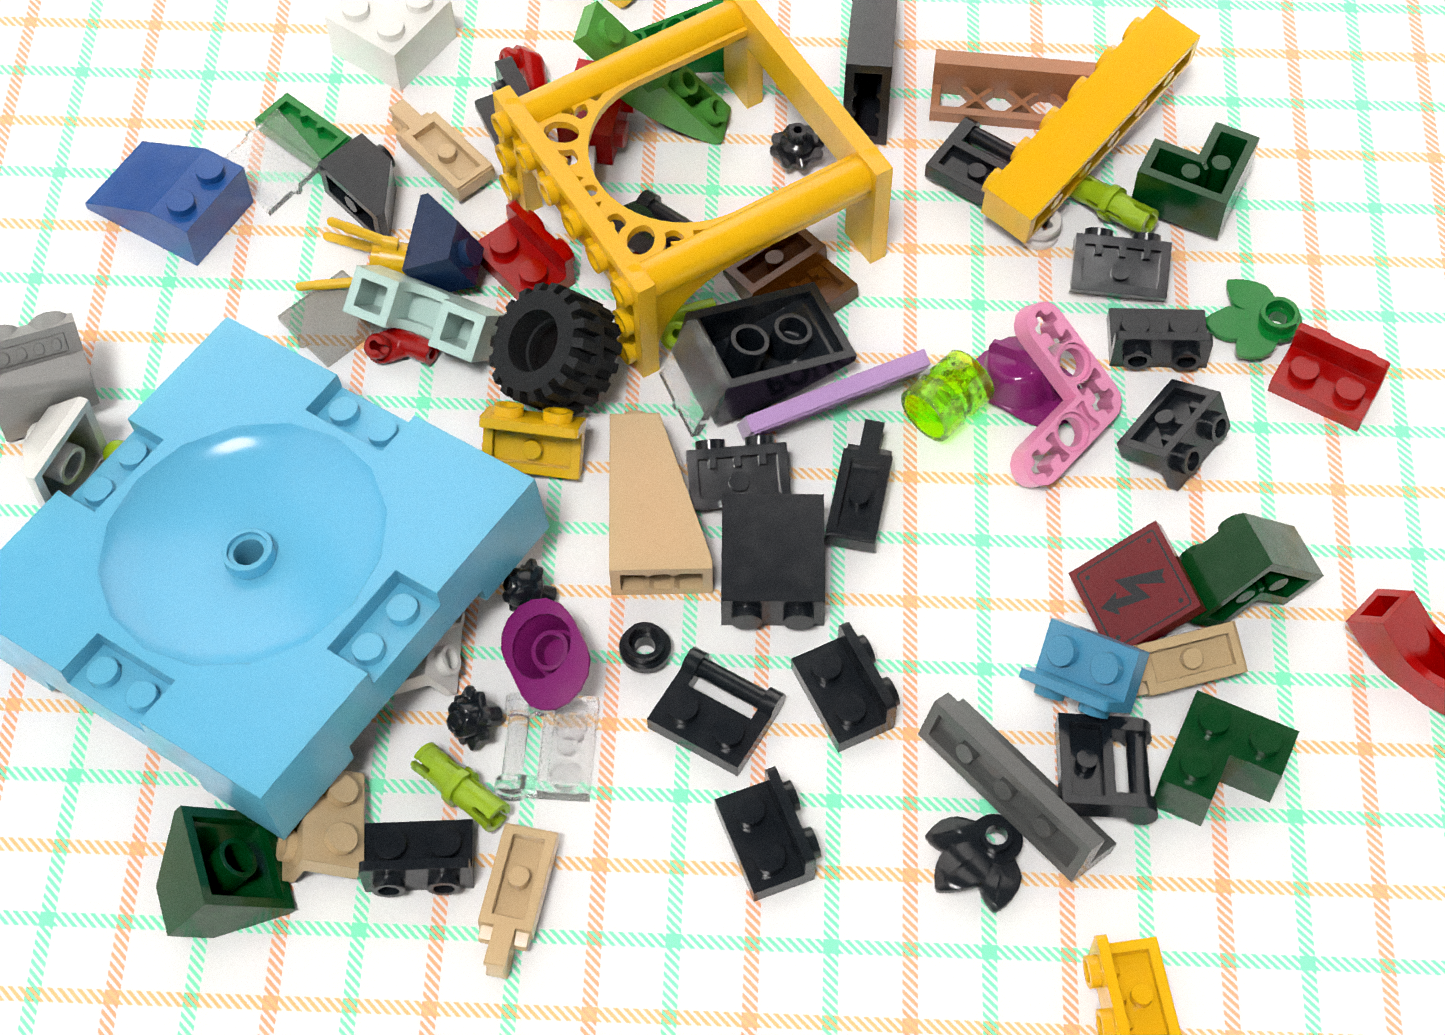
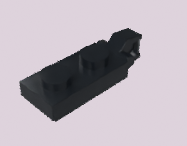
M865 419L860 445L848 443L847 448L843 449L825 531V544L874 552L893 461L892 451L881 449L885 422Z

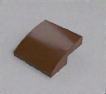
M806 228L723 270L724 276L741 299L812 282L816 283L832 313H835L858 297V284L827 259L826 245Z

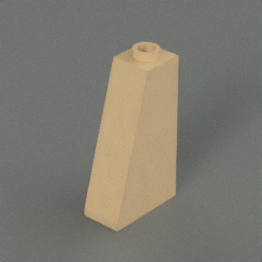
M633 410L624 414H610L609 576L611 595L713 593L712 557L660 413H645Z

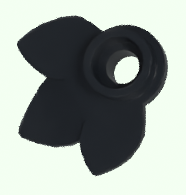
M988 814L976 821L959 816L945 818L936 823L925 835V840L936 850L942 852L936 863L934 873V889L937 893H955L978 887L982 900L993 913L1001 911L1013 900L1022 880L1016 859L1022 849L1023 836L1002 815ZM993 832L999 833L1004 836L1006 841L1003 844L994 845L987 840L986 836Z

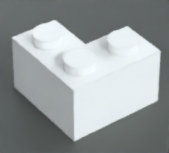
M341 0L324 16L332 53L400 92L457 37L451 0H396L389 8L374 0Z

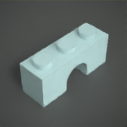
M382 265L356 266L342 310L383 328H399L422 335L430 339L428 346L471 363L489 360V356L493 353V347H490L491 336L496 335L498 329L495 324L499 316L503 317L505 315Z

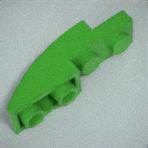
M598 1L584 7L573 40L594 61L640 41ZM686 65L641 85L620 97L625 103L653 120L683 134L714 145L722 142L731 112V107Z

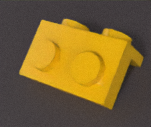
M513 401L495 402L494 406H488L479 416V427L484 428L483 452L525 474L579 480L581 477L586 418L573 416L572 410L561 407L544 408L543 412L524 410L523 404Z
M1106 934L1094 936L1088 955L1083 956V971L1088 988L1097 989L1101 1009H1096L1095 1013L1098 1035H1182L1157 936L1109 943Z

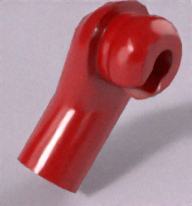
M516 45L514 48L505 47L500 51L499 60L512 56L530 91L548 83L545 62L539 53L521 45Z
M390 328L380 333L371 334L364 342V352L373 362L387 364L411 357L431 365L436 360L439 350L428 346L430 339L399 328Z

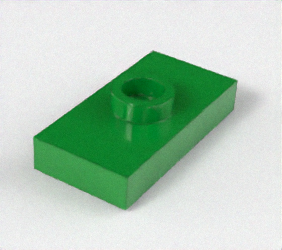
M285 93L254 119L258 131L320 175L318 163L352 140L349 135L289 93Z

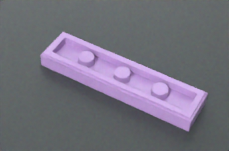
M921 349L745 416L737 424L743 440L749 436L765 435L917 377L927 370L931 363L925 349Z

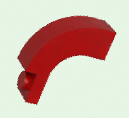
M1377 588L1346 620V623L1370 659L1389 679L1422 704L1445 715V634L1432 621L1415 591Z

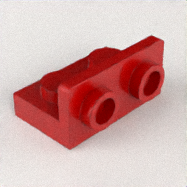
M515 200L506 205L508 221L478 240L484 248L481 265L516 300L519 299V292L525 288L533 290L535 284L544 282L550 285L552 282L567 288L575 284L573 266L575 256L570 246L561 238L556 240L545 230L543 222L534 211H526Z
M1300 323L1288 351L1270 381L1267 391L1358 432L1382 387L1391 364L1370 350L1360 349L1332 336L1323 329Z

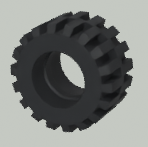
M542 282L535 284L533 290L525 288L519 292V299L517 301L511 299L506 305L507 312L503 317L499 316L495 324L498 327L496 335L491 336L490 347H493V353L489 356V365L496 368L492 374L495 384L501 385L500 391L507 397L541 411L548 407H561L572 410L573 415L583 413L585 405L589 407L594 406L599 401L598 394L600 392H607L611 386L609 379L612 373H617L619 364L615 362L617 355L622 353V343L616 340L621 332L619 325L612 322L615 316L609 309L603 307L604 304L560 284L551 282L548 285Z

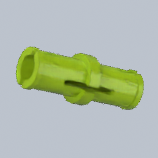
M1091 174L1069 196L1097 211V216L1104 221L1110 222L1113 220L1133 232L1151 233L1158 221V210L1127 195L1126 189L1120 185L1113 184L1111 186Z
M434 742L423 745L415 753L414 758L416 760L411 761V769L435 786L441 792V799L450 807L457 805L488 833L495 831L504 823L507 816L500 811L505 814L510 813V805L487 789L479 781V775L472 768L466 766L464 769Z

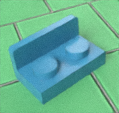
M1051 618L1037 666L1021 667L1019 678L1034 683L1035 688L1033 692L1040 696L1057 701H1064L1066 696L1079 702L1078 711L1096 718L1108 719L1110 713L1132 712L1150 652L1069 621Z

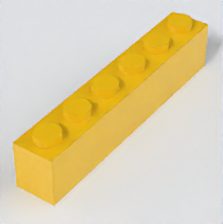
M1155 6L1143 19L1139 16L1136 17L1127 27L1122 37L1123 41L1116 49L1109 46L1102 53L1095 65V71L1090 77L1081 76L1074 83L1067 95L1068 100L1060 109L1053 106L1046 113L1039 125L1037 134L1032 139L1026 136L1018 143L1011 154V162L1003 170L997 167L990 173L981 189L985 193L981 213L1026 244L1192 62L1200 35L1158 6Z

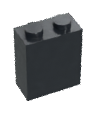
M722 493L721 625H733L743 630L756 629L760 626H785L793 630H805L812 626H824V494Z

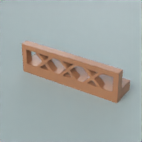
M936 49L929 121L960 123L968 116L978 121L980 125L1039 130V125L1045 115L1038 114L1031 106L1037 102H1045L1060 109L1068 100L1067 95L1074 83L1081 76L1089 78L1095 71L1096 63ZM941 94L960 95L966 103L960 107L940 106ZM992 98L1005 99L1012 106L1005 111L992 110L986 102Z

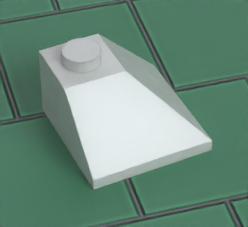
M81 396L48 407L39 422L32 424L25 436V442L22 445L25 477L40 507L58 490L70 497L105 461L102 453L107 442L89 400Z

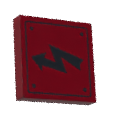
M1156 520L1068 573L1098 633L1132 646L1157 640L1207 610L1162 525Z

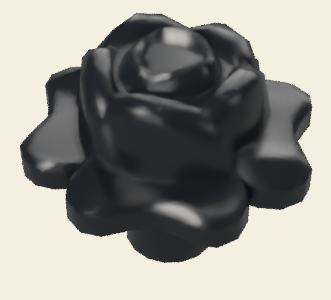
M802 123L789 124L783 131L774 133L771 137L773 145L770 147L769 153L771 156L779 159L784 168L805 170L812 162L823 158V151L821 149L824 147V143L809 125Z
M530 558L525 565L522 564L519 568L515 567L503 581L504 592L502 598L504 602L509 604V610L512 612L518 606L532 599L548 598L553 601L556 599L557 589L554 586L544 584L542 577L543 567L537 565L536 559Z
M468 685L464 688L462 694L455 696L454 702L448 706L449 715L446 723L448 730L454 734L455 738H458L461 745L467 744L468 748L474 751L479 749L481 742L489 740V728L499 726L502 723L503 714L498 705H487L483 691H476L474 686Z

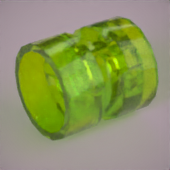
M952 350L930 369L929 375L924 374L901 394V404L909 420L921 433L934 441L943 442L965 423L966 416L971 417L994 397L995 390L987 371L976 359L961 350Z

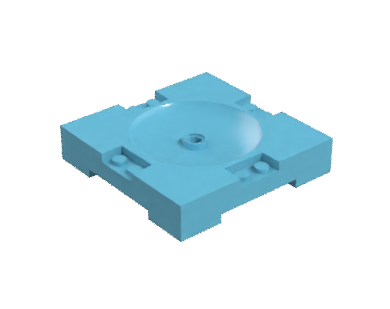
M226 317L128 418L134 431L70 497L58 490L0 549V659L52 692L55 689L60 690L199 780L206 791L285 840L353 760L354 756L349 746L472 601L477 596L487 601L550 526L534 478L415 415L409 422L343 388L337 374Z

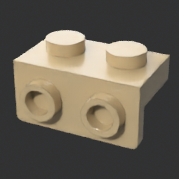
M343 770L285 840L280 837L278 838L276 858L282 862V881L294 883L304 871L356 879L359 876V862L364 861V773Z

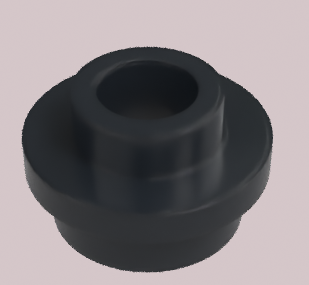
M636 623L626 630L620 639V657L623 663L633 671L640 673L654 672L663 667L670 657L671 642L669 636L654 623ZM644 645L651 646L654 649L649 654H639L636 652L639 647Z

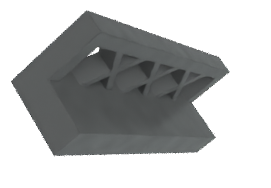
M948 692L934 701L918 735L1071 882L1112 852L1117 843L1089 816H1080L1058 796V787L964 698L957 701Z

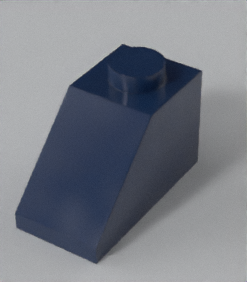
M429 193L420 195L402 271L407 276L448 292L474 287L482 262L484 248Z

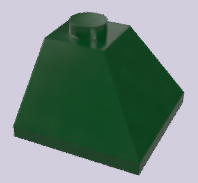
M180 805L174 811L156 883L167 936L216 938L292 913L295 910L289 882L282 881V862L276 858V835L237 810Z

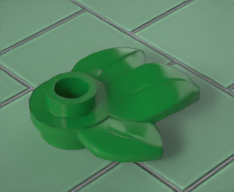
M1228 279L1226 291L1231 306L1220 309L1206 317V327L1210 333L1217 339L1225 342H1236V356L1251 360L1260 359L1272 354L1278 343L1291 341L1299 324L1302 323L1299 308L1292 300L1285 297H1274L1266 285L1244 279Z

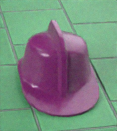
M1017 336L1007 337L1002 340L994 339L989 345V349L984 351L974 361L970 370L971 386L979 397L1023 422L1036 427L1063 401L1021 345ZM1060 366L1061 369H1062V371H1063L1067 376H1069V377H1072V376H1073V375H1072L1071 373H1069L1066 369H1064L1062 366ZM1062 420L1059 426L1067 424L1068 421Z
M548 598L532 599L518 606L507 619L501 635V652L521 696L529 706L541 711L557 710L569 704L581 692L589 676L591 662L583 633L579 630L572 615L561 603Z

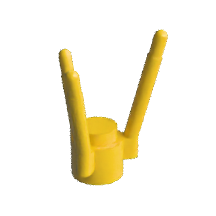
M334 217L327 219L329 226L364 240L332 232H324V240L371 253L369 265H382L405 274L402 271L408 243L399 242V238L385 236ZM353 277L297 282L295 288L298 291L350 288Z

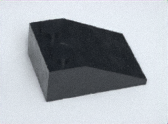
M815 282L687 312L675 347L715 424L766 409L855 362L857 357Z

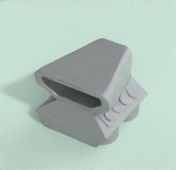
M61 311L45 312L31 319L29 324L20 327L0 325V427L7 442L25 437L31 425L39 422L50 406L79 396L88 399L91 407L100 404L72 312L68 314Z

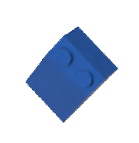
M142 141L86 201L85 205L88 210L198 266L252 205L253 198L244 167L206 148Z

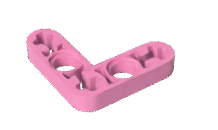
M1038 302L1019 310L1014 321L1015 334L1021 345L1063 401L1012 454L1010 462L1011 473L1021 486L1027 488L1050 485L1056 481L1117 417L1122 404L1121 394L1117 386L1060 309L1049 302ZM1037 317H1041L1044 322L1040 327L1041 334H1038L1035 330L1039 323ZM1058 338L1059 343L1055 344L1053 339ZM1063 351L1070 352L1076 361V370L1072 377L1067 376L1060 367V357ZM1081 384L1083 388L1078 389L1077 385ZM1095 393H1098L1100 397L1097 402L1099 410H1094L1092 406L1096 401ZM1062 420H1067L1074 429V441L1070 446H1066L1059 438L1058 428ZM1048 451L1053 454L1044 456L1036 467L1040 473H1033L1031 468L1034 466L1035 461L1032 456L1043 455Z

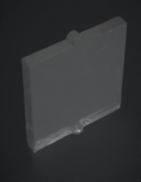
M278 108L254 130H247L245 133L246 137L224 157L244 167L251 195L270 216L294 194L299 195L302 193V187L320 171L318 163L322 161L320 156Z
M696 319L687 321L659 372V376L673 401L672 407L678 411L691 437L701 434L730 384L715 355V347L710 346Z

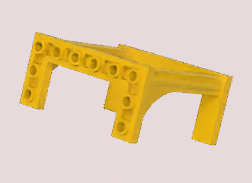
M723 0L721 4L519 97L510 85L492 92L495 113L491 115V122L499 138V144L495 146V152L503 167V174L499 175V181L505 195L510 201L516 199L526 211H535L543 207L542 198L548 206L555 205L558 208L563 225L569 236L573 240L579 238L586 247V255L594 271L597 274L604 272L609 279L611 291L616 300V309L612 311V314L615 316L614 321L619 325L621 332L616 339L617 342L622 343L620 357L627 365L633 363L643 378L660 370L659 341L666 326L678 309L707 281L740 260L845 208V233L869 264L886 256L893 167L757 0ZM724 47V80L747 109L763 102L764 68L838 160L732 213L711 220L684 223L649 218L618 203L598 182L591 168L588 153L591 135L598 120L617 99L641 85ZM585 110L587 112L586 117L582 119L576 117L579 112ZM567 128L576 132L578 138L572 142L561 143L550 140L547 135L552 129ZM565 156H574L577 159V163L568 165V160ZM587 191H595L596 194L590 196ZM612 220H620L624 223L625 226L620 230L619 234L615 230ZM642 231L651 233L654 237V244L646 253L633 254L627 247L631 237L636 233ZM675 236L681 239L680 241H671V247L666 249V238Z

